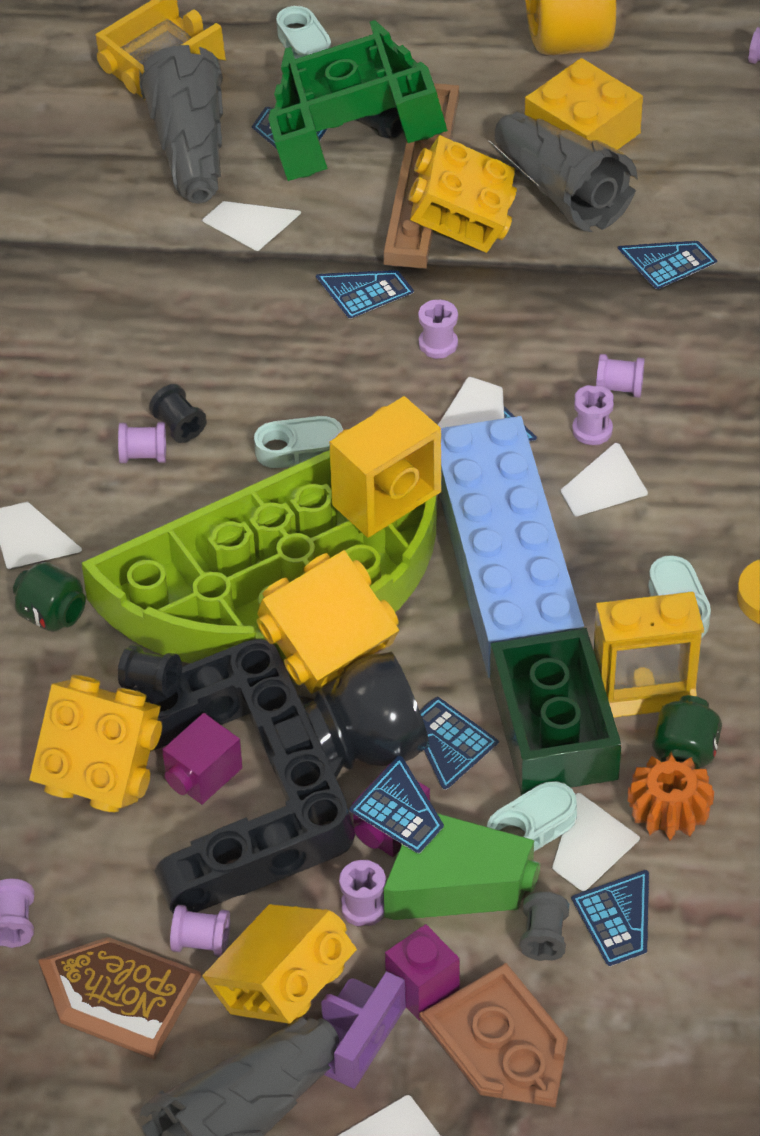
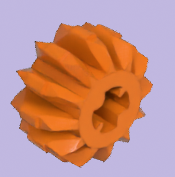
M671 752L665 762H661L651 756L646 767H636V771L632 776L631 787L628 788L627 801L629 802V807L632 808L634 822L647 823L646 829L649 836L658 830H663L669 840H671L676 831L680 830L691 837L693 831H695V825H705L708 820L710 806L713 805L714 790H712V785L709 784L707 769H694L695 764L692 757L681 763L676 761Z

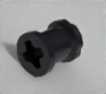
M178 384L164 386L155 393L149 403L150 413L156 419L163 420L168 425L171 437L178 443H186L196 438L207 424L204 411L198 407H193L188 402L184 389Z
M130 645L123 651L120 657L118 683L120 687L125 689H132L135 686L156 690L159 696L169 698L176 692L182 673L180 656L174 653H167L164 656L143 652L140 646Z

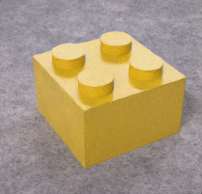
M580 58L525 97V115L535 120L542 119L561 130L568 129L590 141H601L618 150L641 133L643 95L583 58Z
M405 396L388 406L379 408L372 416L350 429L343 430L334 439L329 441L332 505L367 538L441 492V428Z

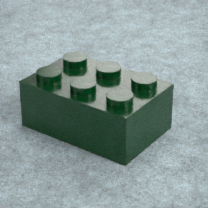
M587 628L491 643L490 681L521 796L546 782L557 781L572 788L619 780L622 744Z

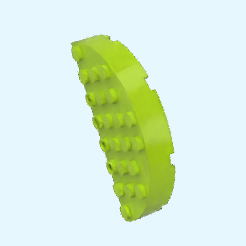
M330 450L82 562L86 598L100 616L132 641L161 655L167 653L177 654L180 656L181 661L186 663L196 662L246 641L254 639L266 640L257 624V619L260 618L257 613L264 598L262 593L282 578H287L291 582L305 574L304 567L324 553H328L330 557H333L345 550L352 561L358 560L367 570L371 579L370 588L378 600L387 601L394 612H396L415 591L431 559L436 539L437 495L367 538L332 505ZM274 643L273 645L277 648L284 663V660L287 657L284 655L278 644Z

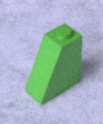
M438 814L444 824V828L421 853H416L402 844L384 887V916L392 920L518 910L524 892L532 893L535 889L540 872V863L534 861V840Z

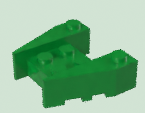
M376 20L369 22L372 35L295 59L291 47L285 48L281 64L283 75L281 83L276 85L274 93L276 104L274 109H270L268 120L288 181L309 177L316 172L328 169L318 137V131L336 128L346 122L368 115H377L390 108L396 107L407 143L426 140L448 131L429 68L423 62L417 63L404 45L398 46L391 39L390 33Z

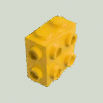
M439 135L431 148H423L417 158L414 171L419 173V177L413 183L408 200L413 202L410 220L487 253L496 239L503 240L511 226L512 217L507 214L517 192V188L512 186L515 168Z
M345 550L333 557H330L328 553L316 557L304 567L305 574L291 582L287 578H282L273 583L262 593L264 598L257 613L260 617L257 619V624L262 635L270 644H278L287 657L284 660V664L289 675L298 685L304 683L311 694L337 679L356 660L370 654H377L392 645L399 632L397 627L399 621L393 608L387 601L378 600L370 588L371 579L367 570L358 560L352 561Z
M71 675L70 680L51 685L29 780L45 785L44 792L61 798H73L74 794L91 799L90 806L107 812H119V808L138 802V799L142 798L147 791L150 782V770L146 769L150 750L155 749L161 736L162 723L158 721L161 706L145 702L146 695L144 693L125 688H117L116 693L100 689V681L83 675Z
M269 904L202 977L230 1015L290 1024L292 1021L302 1017L309 1010L311 1000L318 992L343 972L344 964L357 949L345 933L347 931L345 923L334 912L327 909Z

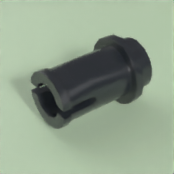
M396 107L384 110L377 115H368L356 119V121H361L377 129L384 138H395L403 131Z

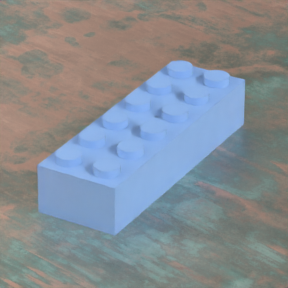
M522 416L441 428V492L439 496L488 678H490L491 643L583 629L584 624Z

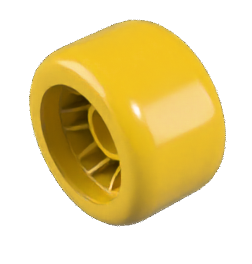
M525 0L531 39L535 49L541 54L553 56L597 52L607 48L613 41L616 27V0Z

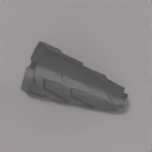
M179 45L162 49L152 54L143 62L144 73L141 74L139 70L140 89L143 99H146L150 118L154 119L161 148L166 151L176 190L190 202L200 204L209 201L218 190V177H221L219 149L222 147L220 119L223 115L221 92L223 77L220 63L212 52L199 47L201 55L190 53L189 45Z
M519 112L502 117L496 124L495 140L497 145L515 161V164L539 185L537 188L552 200L567 220L584 231L593 232L590 230V227L596 225L603 230L616 222L630 205L636 192L634 188L629 186L630 176L637 180L638 176L633 161L621 151L601 141H590L568 129L561 130L542 119L535 120Z
M309 1017L298 1018L252 1048L241 1051L210 1070L196 1074L166 1093L163 1090L160 1091L141 1108L140 1117L142 1115L148 1117L152 1114V1119L142 1126L145 1136H265L297 1104L296 1100L331 1068L328 1064L334 1060V1052L339 1044L336 1030L323 1018L317 1020Z

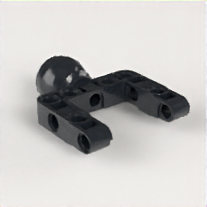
M260 639L243 642L183 666L176 692L169 698L159 696L156 690L139 686L131 689L144 693L146 695L145 702L161 706L158 721L162 723V731L159 742L154 750L168 745L203 713L220 725L249 714L287 800L285 801L286 806L250 821L246 817L223 826L210 834L190 841L192 846L163 858L154 871L170 911L174 914L177 905H185L188 911L197 913L334 859L349 850L354 842L355 832L345 797L336 780L342 767L348 770L353 769L356 759L375 766H388L398 756L403 757L406 762L430 747L420 710L405 674L392 651L370 654L356 660L336 679L330 694L319 689L315 699L297 694L277 648L268 641ZM333 821L327 825L321 826V824L324 822ZM238 859L237 861H235V862H233V863L225 864V863H227V862L230 861V860Z

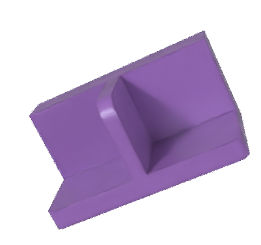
M387 971L376 988L351 978L347 981L338 997L327 994L321 1002L323 1019L334 1027L339 1037V1044L334 1052V1060L328 1064L331 1068L324 1075L353 1089L358 1085L406 1008L405 979Z

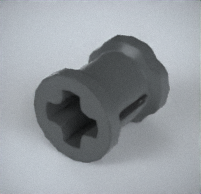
M536 892L524 899L523 912L527 917L526 932L520 937L519 946L522 954L528 958L537 961H553L565 954L566 944L562 936L563 921L569 916L570 904L564 897L552 892Z

